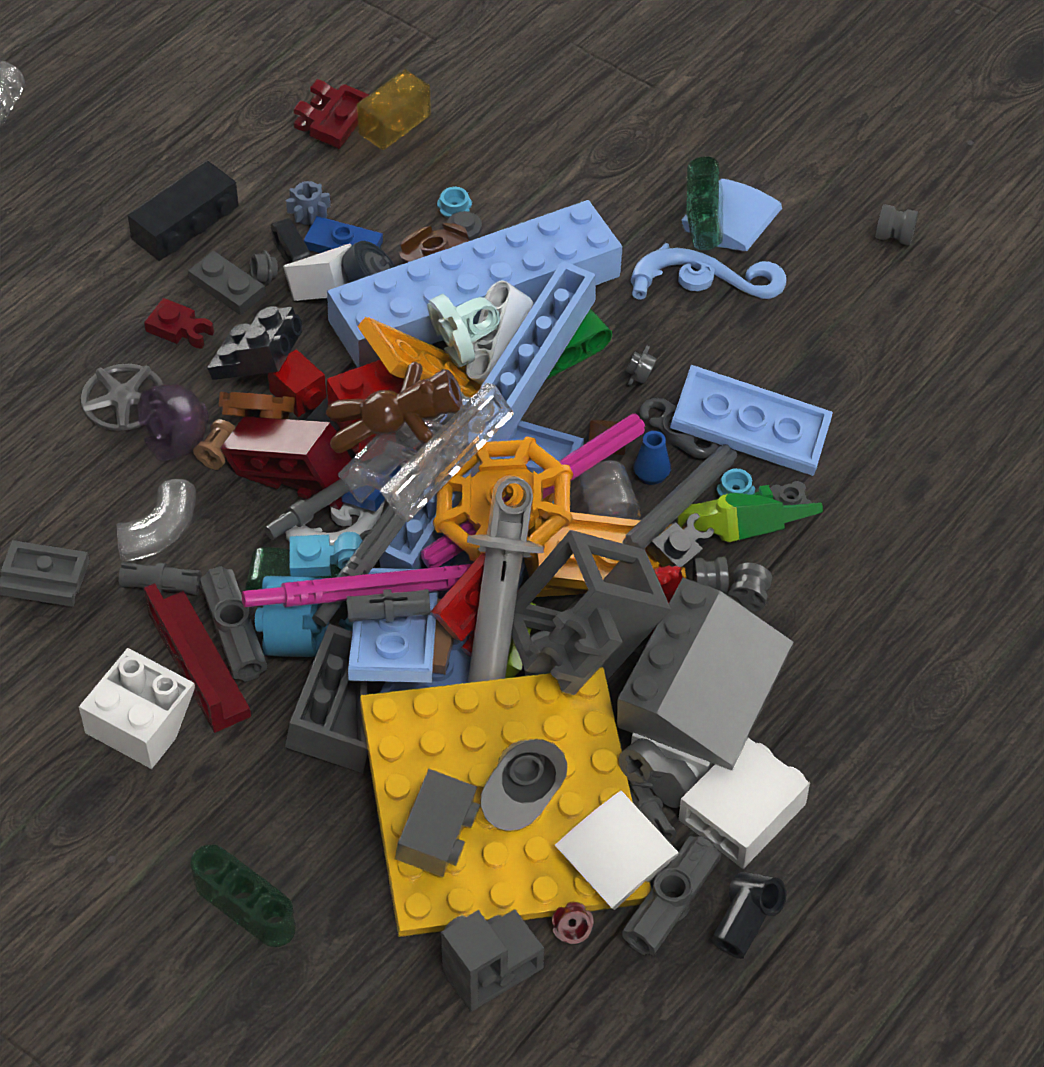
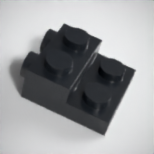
M271 306L261 310L251 326L244 323L233 327L207 367L212 380L278 372L302 333L300 317L295 314L293 307L278 309L275 306Z

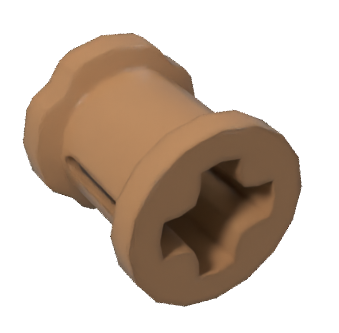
M221 419L213 422L210 427V434L204 442L201 441L193 449L196 458L206 467L214 470H219L225 464V455L220 447L235 429V426L230 422Z

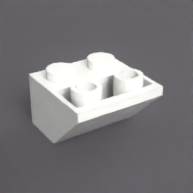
M127 648L79 706L85 733L152 769L175 741L195 690V683Z

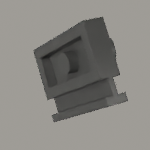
M12 540L0 571V595L74 607L76 593H79L90 562L88 552Z

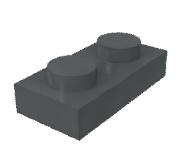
M215 251L209 253L188 270L191 282L239 315H242L266 295L265 285Z

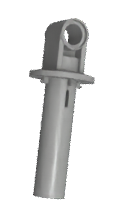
M505 476L496 482L493 488L487 535L467 536V543L479 545L480 547L477 549L481 552H486L468 683L505 679L522 557L530 558L532 557L530 553H544V546L527 540L533 492L530 485L517 476ZM512 483L519 484L523 490L521 502L515 506L505 505L502 500L503 489Z

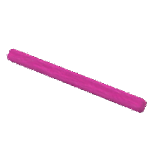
M631 414L559 462L570 466L573 472L571 480H573L642 435L645 431V424L637 414ZM554 486L543 488V499L554 492ZM508 494L502 497L503 502L511 499ZM468 520L459 525L469 535H475L477 532L473 524ZM444 535L422 549L421 558L428 568H435L446 563L463 550Z

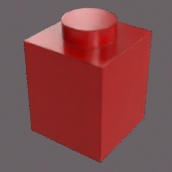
M297 349L289 353L278 372L268 373L270 392L275 397H294V414L297 417L310 409L317 408L327 397L325 374Z

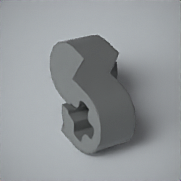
M637 739L623 750L619 756L620 768L631 784L651 788L660 797L662 802L670 807H680L681 798L698 782L694 772L685 761L666 758L662 751L648 739Z

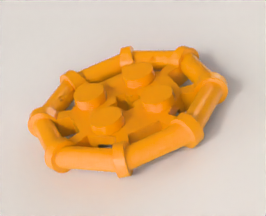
M526 436L524 440L482 442L481 439L473 441V446L444 472L440 471L437 473L434 479L437 485L436 517L432 524L436 532L445 534L469 555L470 561L475 562L482 553L486 554V552L479 551L477 549L480 547L479 545L467 543V536L469 534L458 524L468 520L477 531L475 535H487L493 488L502 477L517 476L525 480L532 489L533 500L528 530L535 525L536 519L539 516L547 519L527 537L528 541L543 546L563 526L567 527L571 524L573 515L570 512V480L573 478V472L569 465L561 464L536 444L535 438ZM515 456L511 459L490 460V457ZM532 460L545 471L538 474L533 470L532 473L527 469L526 464ZM480 462L481 465L478 467L479 472L473 477H471V474L466 478L462 477L476 463ZM512 483L503 489L511 497L510 500L504 502L505 505L515 506L521 502L523 490L519 484ZM554 486V504L543 501V488ZM453 492H462V505L452 508ZM530 553L532 557L526 558V560L534 558V553Z

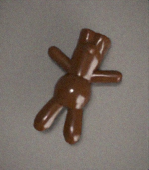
M412 362L407 367L399 394L389 390H379L370 394L366 399H343L329 404L326 414L334 422L340 423L360 419L338 431L331 439V448L336 453L345 452L373 434L395 433L404 426L405 422L421 443H429L433 435L424 420H433L441 414L453 413L459 415L463 413L461 391L456 378L449 370L444 369L428 379L420 380L423 368L418 362Z

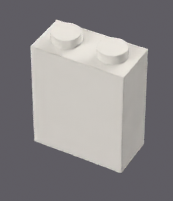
M748 738L733 770L715 764L681 798L679 821L699 836L713 842L717 850L744 869L806 805L810 782L805 779L798 769L788 767L774 757L765 745L755 743Z

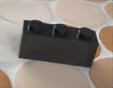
M207 160L127 215L131 239L155 259L161 261L239 207L236 181Z

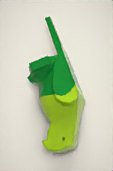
M769 485L759 486V491L751 495L729 493L722 495L716 500L691 504L676 518V522L682 528L688 517L697 513L700 517L694 524L696 530L707 531L709 528H713L714 534L718 535L722 541L732 542L785 529L784 523L823 513L822 503L783 506V502L773 499V493Z

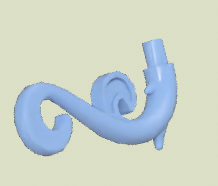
M668 243L641 258L631 276V283L633 285L632 296L636 299H644L646 297L647 288L651 286L652 279L662 275L663 271L660 269L674 265H683L679 270L678 282L689 291L706 290L712 285L714 275L741 291L761 299H770L778 296L786 286V274L781 267L772 262L761 261L753 264L746 271V280H744L711 256L691 249L669 248ZM691 266L698 269L699 271H693ZM760 276L769 279L770 284L759 286L749 282L753 278Z

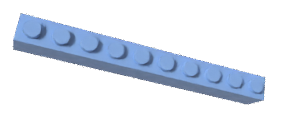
M562 260L467 408L466 412L474 417V422L456 445L457 452L443 472L473 446V441L481 439L482 442L507 441L595 302L596 285L594 273ZM480 462L476 463L462 477L466 478L470 474L473 477L479 472L478 467L481 465ZM435 482L379 558L381 568H428L421 558L422 549L445 535L436 532L432 524L436 517L437 485ZM453 492L452 508L457 507L461 501L462 492Z

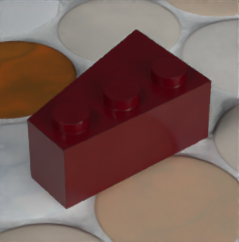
M243 417L220 447L238 476L276 489L281 484L299 489L297 492L298 496L309 499L312 494L319 493L357 469L347 451L336 453L331 448V439L337 431L330 422ZM342 497L330 503L329 507L340 510L345 502H342Z

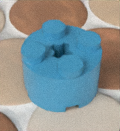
M265 576L262 589L281 587V584L286 582L323 578ZM282 603L263 605V608L258 607L255 612V629L257 632H263V654L265 656L316 657L328 624L323 627L312 619L321 604L284 607Z

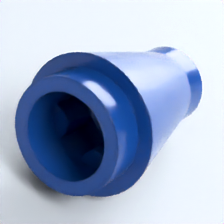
M649 431L643 436V443L633 464L634 472L643 483L649 485L661 483L671 471L666 438L659 431Z

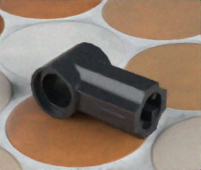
M748 872L737 874L729 887L731 905L711 940L712 943L732 957L743 959L766 916H775L784 908L787 892L783 881L776 877Z

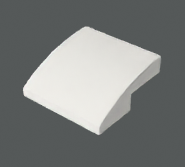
M622 791L599 806L555 844L614 910L645 881H651L680 854Z

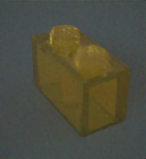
M404 69L357 104L359 134L380 149L385 150L431 115L430 85Z

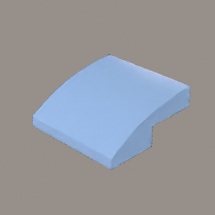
M717 178L681 221L684 230L687 232L713 235L717 247L747 251L781 211L782 205L781 202L753 187Z

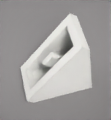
M347 244L284 265L292 299L298 301L327 298V290L350 283L351 281L345 273L342 259L345 252L352 245Z

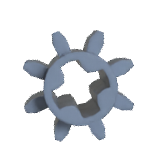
M305 181L299 183L295 189H289L290 198L286 200L287 213H294L296 223L312 225L316 216L327 218V208L331 207L330 194L322 193L321 184Z

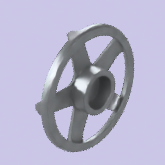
M118 364L104 369L98 368L96 373L85 384L81 394V404L86 416L98 426L117 431L131 430L147 424L158 415L165 402L163 382L147 365L143 367L135 364ZM118 372L137 373L127 383L123 384L111 376V374ZM147 377L156 385L159 398L138 392V388ZM98 381H101L107 388L108 394L88 401L92 388ZM138 405H147L155 408L144 419L129 424V414ZM110 406L116 412L117 425L101 421L92 413V410Z

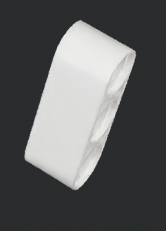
M503 280L494 283L485 296L500 313L499 324L490 334L472 342L475 361L466 364L467 376L480 385H483L534 305L529 296ZM488 309L481 310L478 324L486 320L489 314Z

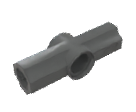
M222 566L209 569L200 578V585L216 627L217 639L223 646L233 677L244 682L256 679L263 671L267 670V663L250 619L249 607L243 606L242 595L232 569H225Z
M689 836L679 850L680 854L672 860L666 869L656 875L653 889L622 932V937L630 944L632 949L643 955L651 954L654 956L677 921L682 920L688 914L691 901L721 859V852L715 848L713 842L702 836ZM675 892L678 893L680 896L677 898H670L664 895V893Z

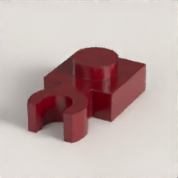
M165 298L160 301L144 322L145 330L148 333L178 344L181 338L184 337L188 339L191 346L199 349L205 346L204 338L199 333H206L211 336L214 334L213 323L205 318L196 319L195 310Z

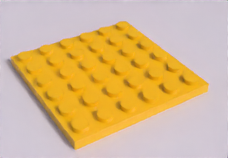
M600 667L575 695L563 693L557 678L548 673L360 696V708L398 937L443 931L453 919L459 916L467 917L477 910L488 921L496 915L504 916L514 909L523 920L551 917L557 908H564L569 902L582 903L585 906V910L589 911L611 908L555 846L576 825L618 792L622 791L632 801L627 776L619 765V756L622 751L604 667ZM543 739L554 743L563 751L568 764L567 776L561 787L532 824L520 830L511 831L494 827L484 817L481 809V792L486 781L498 765L502 752L509 745L520 740ZM428 769L477 786L473 802L480 804L472 828L464 826L459 839L465 841V845L457 866L448 864L444 877L395 859L399 839ZM645 881L618 907L642 904L651 891L650 881Z

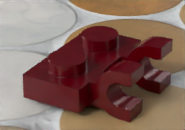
M316 79L310 89V92L316 95L310 101V104L300 100L294 108V114L299 116L294 122V128L301 131L310 130L311 137L340 149L373 106V96L346 84H342L337 90L326 82Z

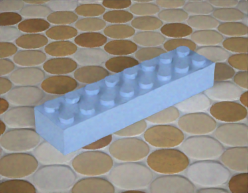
M586 200L327 290L328 321L356 366L361 367L380 360L357 327L365 317H370L431 345L444 339L442 335L437 336L427 309V304L430 303L429 300L444 294L457 307L474 298H485L489 288L494 283L503 280L529 296L533 304H535L562 260L594 273L595 285L620 277L623 246L590 201ZM481 310L475 314L473 324H478Z

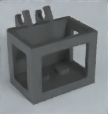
M570 530L518 590L511 635L525 671L536 674L551 673L553 677L557 678L563 693L575 695L600 667H604L607 681L670 612L671 607L645 549ZM574 554L588 588L585 595L572 609L563 612L531 605L530 603L571 555ZM592 554L619 561L604 580ZM527 627L551 633L549 636H544L532 643Z

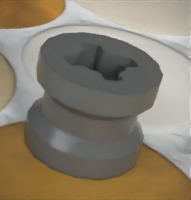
M717 557L714 561L693 558V581L720 590L728 595L729 579L726 557Z
M739 564L735 568L733 574L734 583L729 588L728 596L749 611L762 610L766 605L768 597L766 591L770 589L773 579L771 572L759 564Z

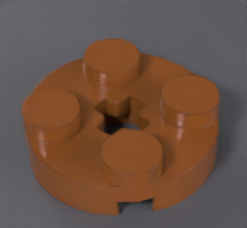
M219 392L218 407L223 408L222 415L252 417V411H260V418L289 420V413H294V397L283 396V398L266 394Z

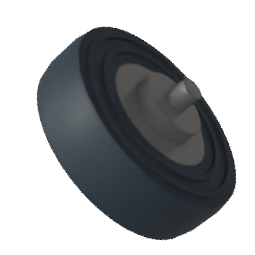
M364 240L353 244L345 252L342 259L345 273L351 282L396 267L381 248Z

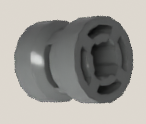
M883 204L875 238L882 240L894 238L900 244L911 246L918 211L907 209L902 212L897 211L894 206Z

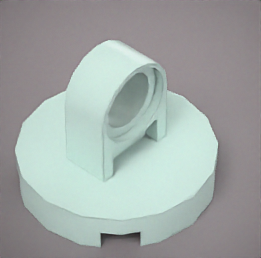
M444 294L429 300L430 303L427 304L429 317L437 336L442 335L448 345L444 350L452 362L460 368L475 361L472 342L490 334L496 329L500 321V313L489 300L482 297L474 298L457 307ZM482 309L489 310L485 321L473 324V318L478 311Z

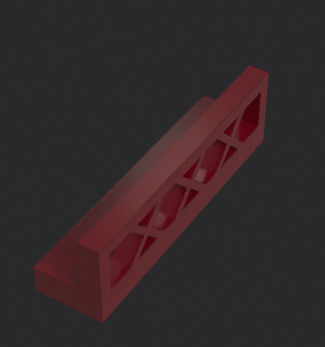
M155 583L144 587L149 616L182 676L195 683L193 696L213 732L216 733L250 718L249 705L185 592L182 591L163 599Z

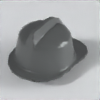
M543 739L520 740L509 745L502 752L498 765L486 781L481 792V809L484 817L494 827L505 831L520 830L532 824L543 812L567 776L568 764L563 751L554 743Z

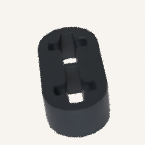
M290 218L271 224V233L275 245L286 264L311 257L305 242Z

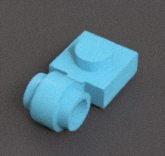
M355 532L340 534L334 545H330L329 534L290 536V574L292 577L331 576V564H336L342 570L363 540Z

